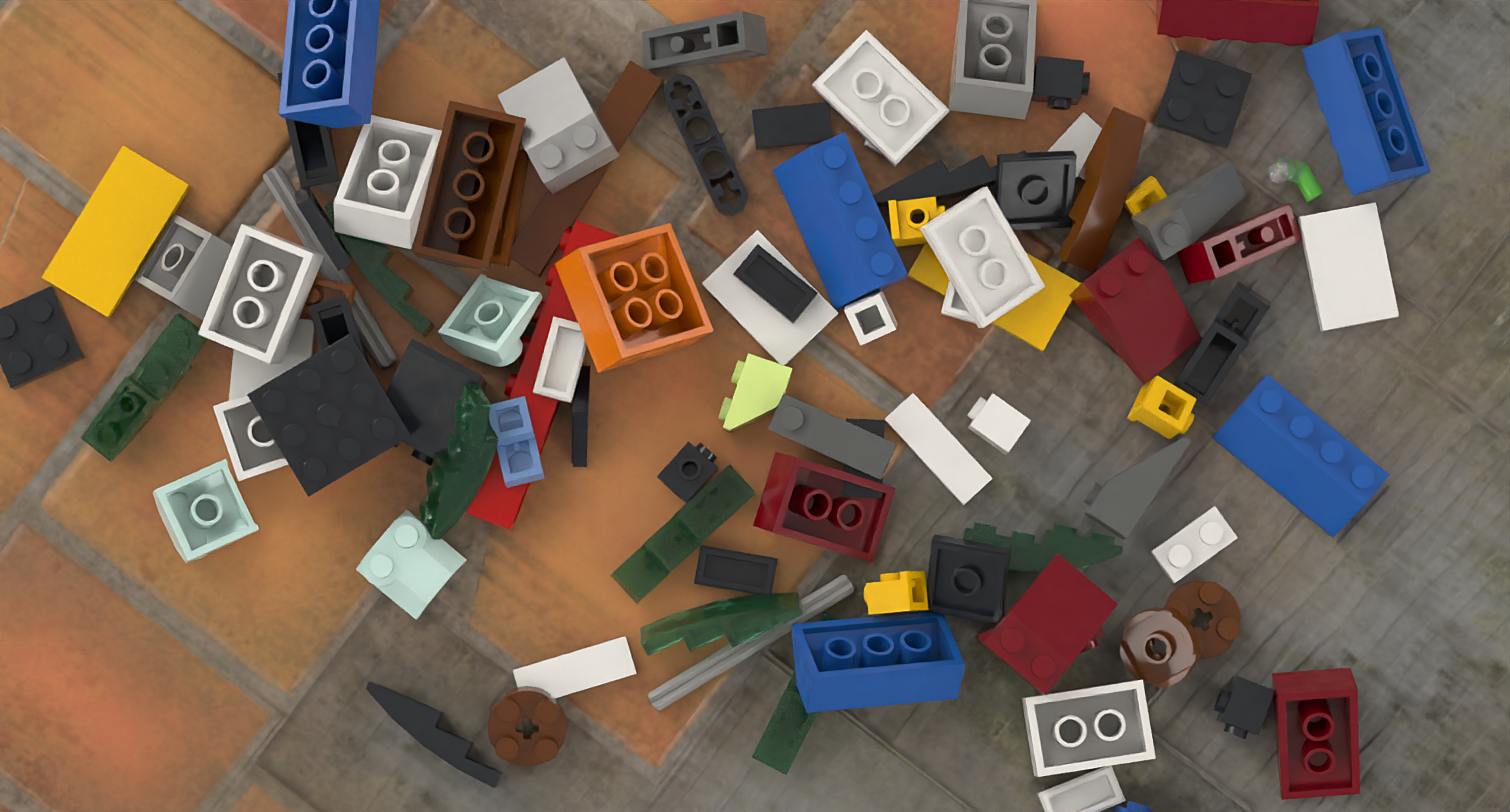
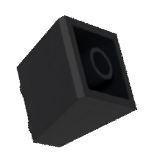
M411 339L386 395L411 435L402 441V443L414 448L411 456L429 466H432L435 460L444 464L488 382L477 372L414 339Z

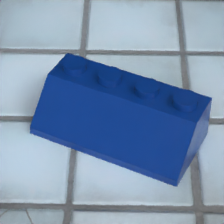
M289 0L279 115L282 118L335 129L371 124L380 0Z
M1381 27L1338 33L1302 49L1306 60L1305 67L1307 73L1312 78L1318 95L1319 108L1325 116L1331 133V143L1338 153L1343 168V178L1350 188L1352 196L1376 191L1431 172Z
M845 132L807 148L773 169L835 310L906 280L908 275Z
M1268 374L1260 378L1212 437V439L1331 537H1334L1357 514L1390 475Z
M923 612L792 624L791 632L796 685L807 713L958 699L965 663L944 614Z

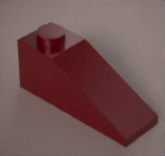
M1289 203L1203 235L1196 242L1177 252L1187 282L1192 284L1217 279L1302 240Z

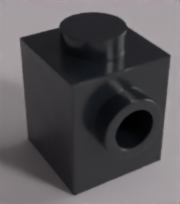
M1038 56L1034 65L1031 101L1047 102V107L1055 110H1070L1071 105H1078L1081 95H1088L1090 72H1083L1084 61Z
M688 441L659 473L657 478L685 504H688L718 471V467L713 464L717 457L701 442L694 447Z
M1233 676L1228 690L1221 689L1214 706V710L1219 712L1217 721L1226 724L1223 731L1246 739L1248 733L1259 735L1275 690L1239 676Z

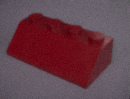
M1157 0V34L1167 35L1172 38L1186 36L1206 38L1212 41L1227 39L1241 40L1253 44L1269 42L1282 43L1287 46H1311L1319 11V1Z

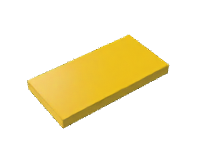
M122 146L41 278L106 317L111 318L191 186L127 147Z
M925 243L907 276L945 297L950 279L929 243ZM1026 253L1046 287L991 322V324L1043 352L1072 301L1069 295L1081 283Z

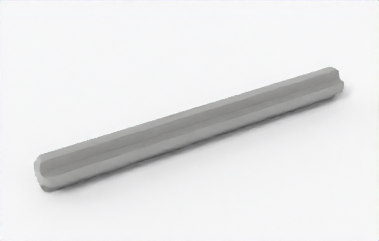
M277 166L268 170L263 175V179L305 248L324 255L319 268L322 276L325 279L353 285L344 268L340 271L337 270L298 208L295 198L296 190L283 168ZM356 290L352 312L362 341L378 368L386 369L398 361V357Z
M846 575L839 576L649 692L648 698L657 711L664 709L791 631L792 624L805 623L854 592V587Z

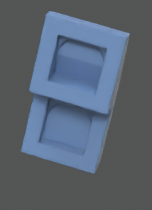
M525 396L487 405L506 487L509 488L545 479Z

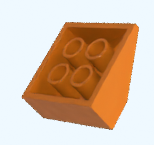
M671 223L580 247L555 263L598 373L689 346L714 331Z

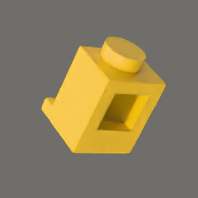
M936 197L888 201L892 239L896 247L928 243L920 227L944 213L946 207L939 206ZM913 214H925V219L922 223L915 224L911 222Z
M1157 375L1141 387L1127 418L1133 422L1138 420L1164 437L1171 439L1178 433L1184 434L1192 424L1195 415L1191 413V410L1197 399Z
M925 571L880 574L881 582L866 583L864 587V600L868 606V615L928 610Z

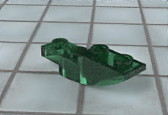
M181 313L175 314L132 374L122 380L80 438L112 462L155 415L193 367L190 364L209 340L198 334L200 328Z
M464 384L461 400H458L455 405L456 425L454 434H450L448 439V452H435L432 468H428L426 473L427 493L425 501H422L420 504L419 517L433 540H441L466 512L480 490L495 455L499 438L488 422L491 403L479 384Z
M974 522L973 529L965 528L962 534L963 540L1012 548L1009 571L1041 573L1057 553L1076 569H1081L1121 555L1123 546L1114 544L1115 537L1092 533L1091 539L1076 536L1077 529L1054 524L1053 531L1047 529L1043 531L1040 544L1034 543V535L1012 531L1011 537L996 534L997 527Z

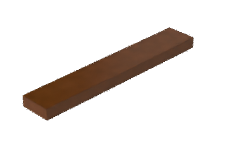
M631 60L596 113L618 153L663 84L662 79ZM614 160L555 194H552L548 189L513 243L511 260L540 277L559 248L566 227L571 228Z

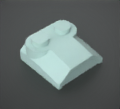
M480 274L438 333L445 343L463 356L493 366H506L520 356L523 349L520 336L543 297L540 292H531Z
M226 459L153 491L158 512L176 550L185 563L201 559L208 553L259 530L229 471Z
M406 509L369 550L356 570L417 620L430 601L467 559Z

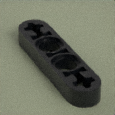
M686 75L674 76L668 80L664 88L665 101L714 207L725 216L738 215L747 205L748 196L746 188L697 84ZM681 84L684 89L691 88L692 91L688 93V101L693 108L697 104L701 107V109L688 112L682 118L678 115L680 112H685L679 98L674 100L671 98L675 94L674 86ZM694 118L705 120L709 126L706 136L699 139L689 136L686 130L689 121ZM713 152L722 155L725 159L723 170L715 174L707 172L702 164L705 156ZM729 173L734 177V179L727 180L730 191L732 193L739 191L741 194L737 198V206L733 208L728 203H720L719 200L724 197L720 183L715 188H712L710 182L722 180Z

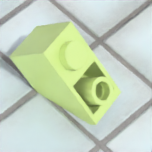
M749 353L745 362L738 360L731 379L732 383L737 384L733 399L725 397L718 419L725 421L723 430L731 433L776 411L783 393L785 394L793 368Z

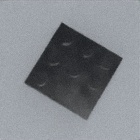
M351 334L247 394L308 497L411 436Z

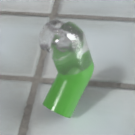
M1281 157L1276 160V163L1269 166L1268 174L1273 182L1281 183L1288 180L1296 183L1306 202L1324 193L1306 163L1288 157Z

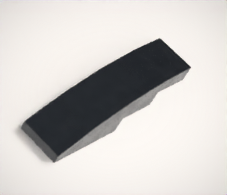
M981 155L948 172L943 161L940 159L874 194L873 197L878 207H889L888 201L891 200L905 201L936 197L937 201L956 198L978 191L982 187L995 185L997 165L990 168L984 155Z
M373 681L368 682L366 690L388 715L421 745L456 769L493 788L498 787L503 772L468 757L474 742L438 727L444 712Z

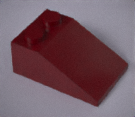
M1139 237L1082 282L1069 295L1143 385L1202 338L1165 268Z
M775 451L753 526L873 563L896 488ZM847 481L882 492V498L843 496V482Z
M1057 553L981 644L1041 695H1046L1074 662L1118 603Z
M1351 667L1272 673V690H1275L1273 695V713L1281 799L1360 794L1358 689Z

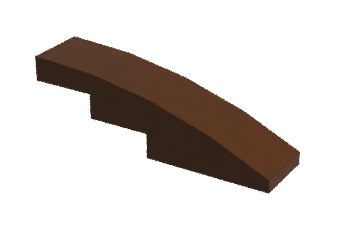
M1113 107L1078 174L1086 182L1068 214L1075 223L1058 254V257L1063 261L1095 272L1127 198L1140 153L1146 125L1145 119Z

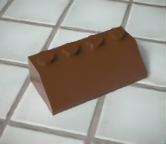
M449 101L412 252L417 258L455 267L489 271L526 118Z

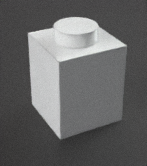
M882 289L846 305L844 309L860 346L897 329L898 323Z
M993 393L987 401L980 397L967 415L973 420L968 428L1005 455L1010 451L1031 421Z

